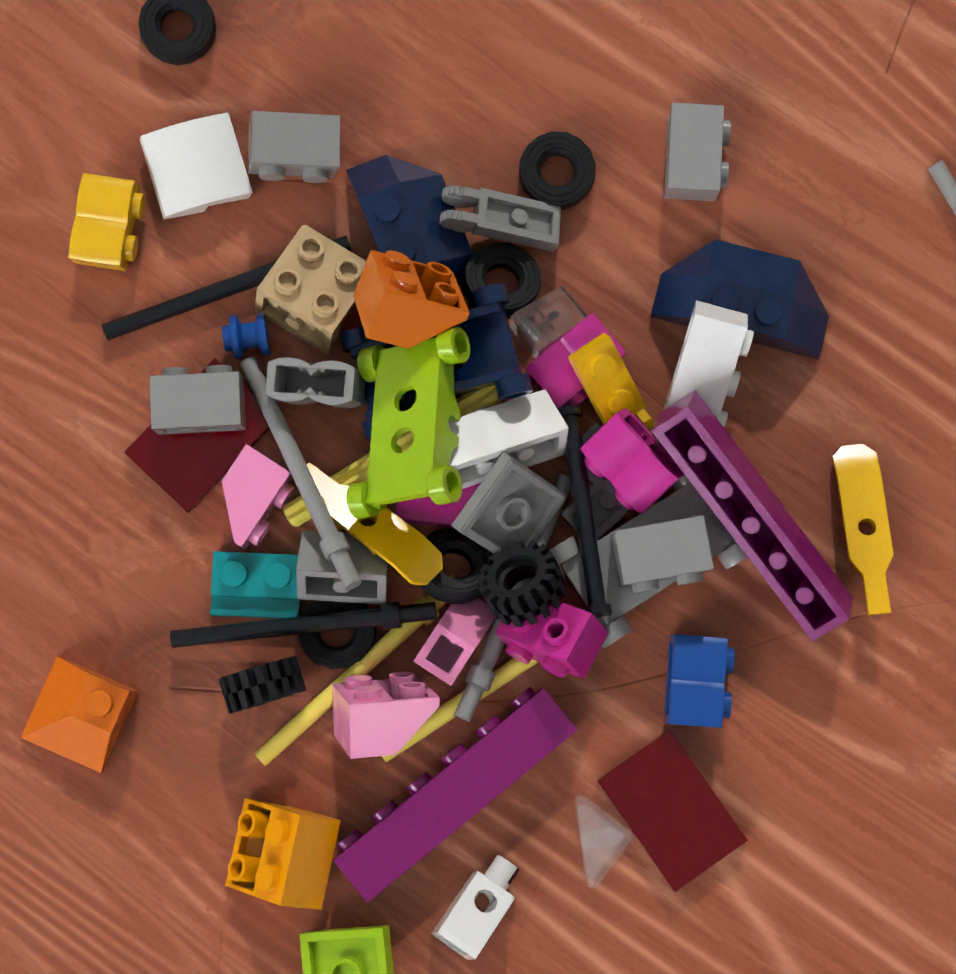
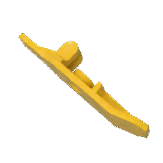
M864 444L841 446L833 456L832 461L837 479L848 560L852 564L853 571L859 572L861 575L868 616L890 614L891 607L885 573L894 553L877 453ZM860 522H868L873 527V534H862L859 531L858 524Z
M310 462L307 464L337 530L341 531L344 529L369 548L373 556L377 554L394 567L410 584L427 585L443 569L442 553L423 534L388 508L381 509L379 514L374 517L363 519L353 517L346 502L349 486L336 483ZM364 520H372L375 522V524L372 526H364L361 524V522Z

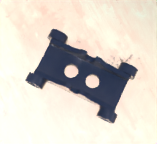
M504 283L492 284L472 291L471 294L475 308L469 310L470 313L467 321L454 326L460 327L466 332L470 343L469 359L462 368L454 370L455 397L495 385L498 399L501 401L532 393L533 389L529 374L521 373L504 305L510 302L506 285ZM363 326L344 331L339 335L343 352L351 354V358L355 359L357 368V357L361 349L376 345H382L385 349L396 347V345L366 338ZM366 381L364 397L368 409L365 412L367 420L361 424L365 440H371L375 382L369 383ZM409 390L403 394L399 402L400 411H406L413 406L416 401L415 390Z

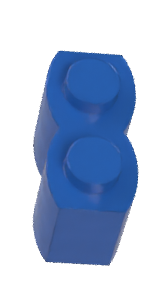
M670 634L664 710L665 723L722 728L723 718H730L732 695L731 692H725L726 674L733 673L735 652L734 648L728 647L727 638Z

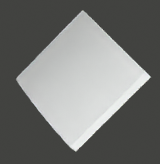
M228 112L178 123L140 137V143L163 219L205 212L208 206L249 199L253 193Z

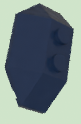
M384 155L347 169L348 177L377 251L386 253L389 250L397 251L406 255L410 260L427 264L430 261L441 263L453 271L460 287L464 269L473 252L465 232L460 233L451 229H444L440 224V215L443 211H447V209L456 210L454 205L450 206L442 200V191L446 186L442 174L389 155Z
M715 239L660 275L650 317L688 326L697 300L748 314L747 329L754 331L752 343L816 359L819 358L829 315L801 261Z

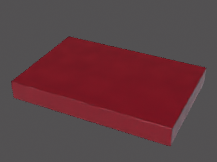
M214 358L207 366L222 364ZM206 367L201 371V373H206ZM244 385L246 430L158 435L151 429L150 425L124 453L186 512L190 513L227 474L244 446L247 444L253 447L270 428L254 394Z
M669 729L597 780L674 892L681 889L748 841Z

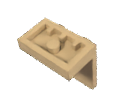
M303 225L257 287L254 311L257 313L265 312L268 320L329 355L337 343L341 323L355 304L353 294L366 260L309 226Z

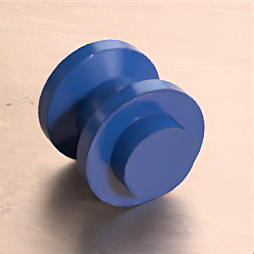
M258 312L255 322L241 323L237 315L229 316V325L222 326L223 344L226 352L233 351L235 359H242L245 350L259 348L264 356L271 355L270 335L265 312Z

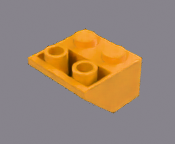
M244 798L242 811L238 819V829L232 857L228 864L225 886L279 906L322 910L341 820L312 811Z

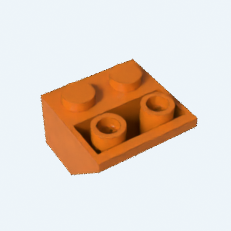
M370 250L353 294L366 338L408 349L467 321L470 313L451 269L438 262L430 261L427 264L412 261L406 255L392 250L386 251V253Z

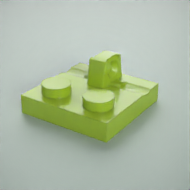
M389 925L310 930L299 933L303 974H395Z

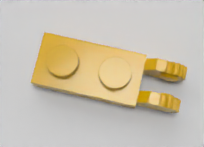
M602 333L568 356L571 366L603 425L617 412L626 408L645 425L653 437H656L651 431L654 422L644 409L647 406L609 335Z

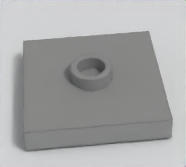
M502 452L451 526L500 557L503 555L501 548L507 545L510 550H514L515 542L523 541L527 548L529 541H536L568 495L505 452Z

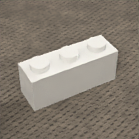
M696 300L663 411L696 390L725 428L728 412L723 411L722 407L726 396H735L741 372L735 370L739 355L747 357L753 339L754 331L747 329L748 314Z
M546 389L514 398L492 407H481L473 413L461 416L460 421L452 422L449 420L450 430L459 437V445L453 450L449 465L457 469L461 477L462 489L481 483L502 452H505L525 467L564 455L569 427Z

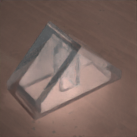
M560 286L516 311L511 316L510 329L536 359L585 319L587 315L567 290Z
M573 794L585 883L588 888L597 887L634 838L635 834L584 794Z

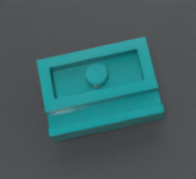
M213 551L210 615L254 618H289L300 616L301 599H297L296 578L298 555Z

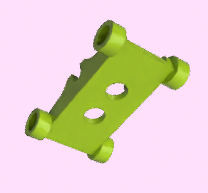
M450 328L438 334L437 337L427 339L409 349L400 346L385 349L382 345L363 348L358 353L357 364L359 372L366 382H375L368 481L351 484L346 494L347 506L353 517L357 519L374 517L379 514L381 509L386 508L387 504L430 497L438 505L454 503L461 498V477L457 469L449 465L451 454L459 445V437L450 430L449 420L452 422L460 421V410L454 392L453 365L466 362L470 356L469 339L462 328ZM409 390H415L416 401L413 406L406 411H400L399 402L403 394ZM412 431L413 443L406 452L402 453V447L397 445V440L403 433Z

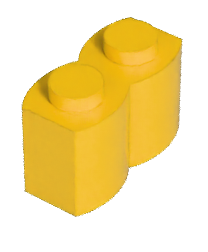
M83 173L69 244L68 258L72 262L126 272L128 262L135 261L138 252V236L133 235V228L136 219H142L144 215L146 198L145 194L140 193V187L134 180Z

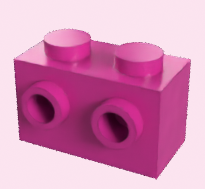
M561 602L557 609L550 606L548 609L551 615L546 619L542 614L537 615L538 623L530 625L527 619H524L523 627H515L512 621L509 626L503 624L502 621L500 622L495 634L507 645L505 651L508 655L525 664H529L531 659L540 662L545 670L561 678H564L568 673L584 679L609 634L592 613Z

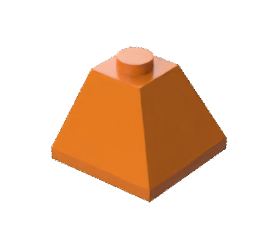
M57 656L20 738L103 773L139 691Z

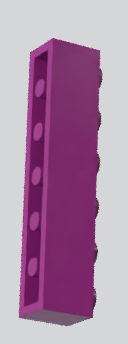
M692 391L661 412L651 431L812 642L848 621L851 615L853 597L697 391Z
M531 686L510 703L515 709L502 721L497 715L493 716L475 731L480 739L466 749L462 743L441 759L446 766L433 778L426 771L406 788L411 796L398 806L391 800L372 816V819L376 822L372 828L363 835L358 829H355L336 845L341 853L333 861L367 903L578 730L544 688H541L536 693Z

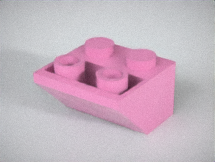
M393 672L389 674V679L372 680V677L367 675H352L345 678V683L332 684L334 736L351 759L396 755L440 706V697L420 677H415L413 672Z

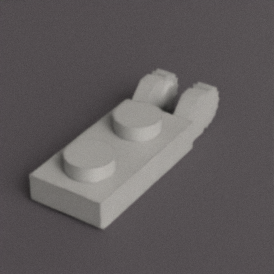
M449 185L443 188L442 200L446 204L454 205L458 208L474 207L473 213L453 209L443 211L440 215V224L444 229L447 228L448 230L451 229L460 233L472 231V234L551 252H554L559 246L561 207L481 187L479 190L460 187V185Z

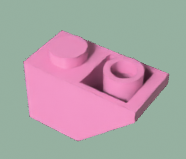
M247 444L222 480L234 543L246 550L251 543L256 546L260 544L270 529L271 524L266 520L275 506L282 509L295 490V487L291 485L293 477L289 471Z
M479 598L464 604H451L413 662L452 686L496 618L488 604Z

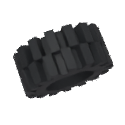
M523 541L515 542L514 550H510L507 545L501 548L502 556L498 557L495 553L490 556L489 560L492 565H483L481 572L484 576H479L478 583L481 587L479 588L481 594L497 620L500 618L502 623L508 626L512 621L515 627H523L524 619H527L529 624L533 625L538 623L537 615L542 614L546 619L551 615L548 609L550 606L556 609L560 606L561 601L559 597H565L566 589L564 585H567L552 551L550 552L547 546L542 544L539 547L536 541H529L526 548ZM534 577L526 586L511 590L521 580Z
M296 656L255 666L219 679L229 714L306 691Z

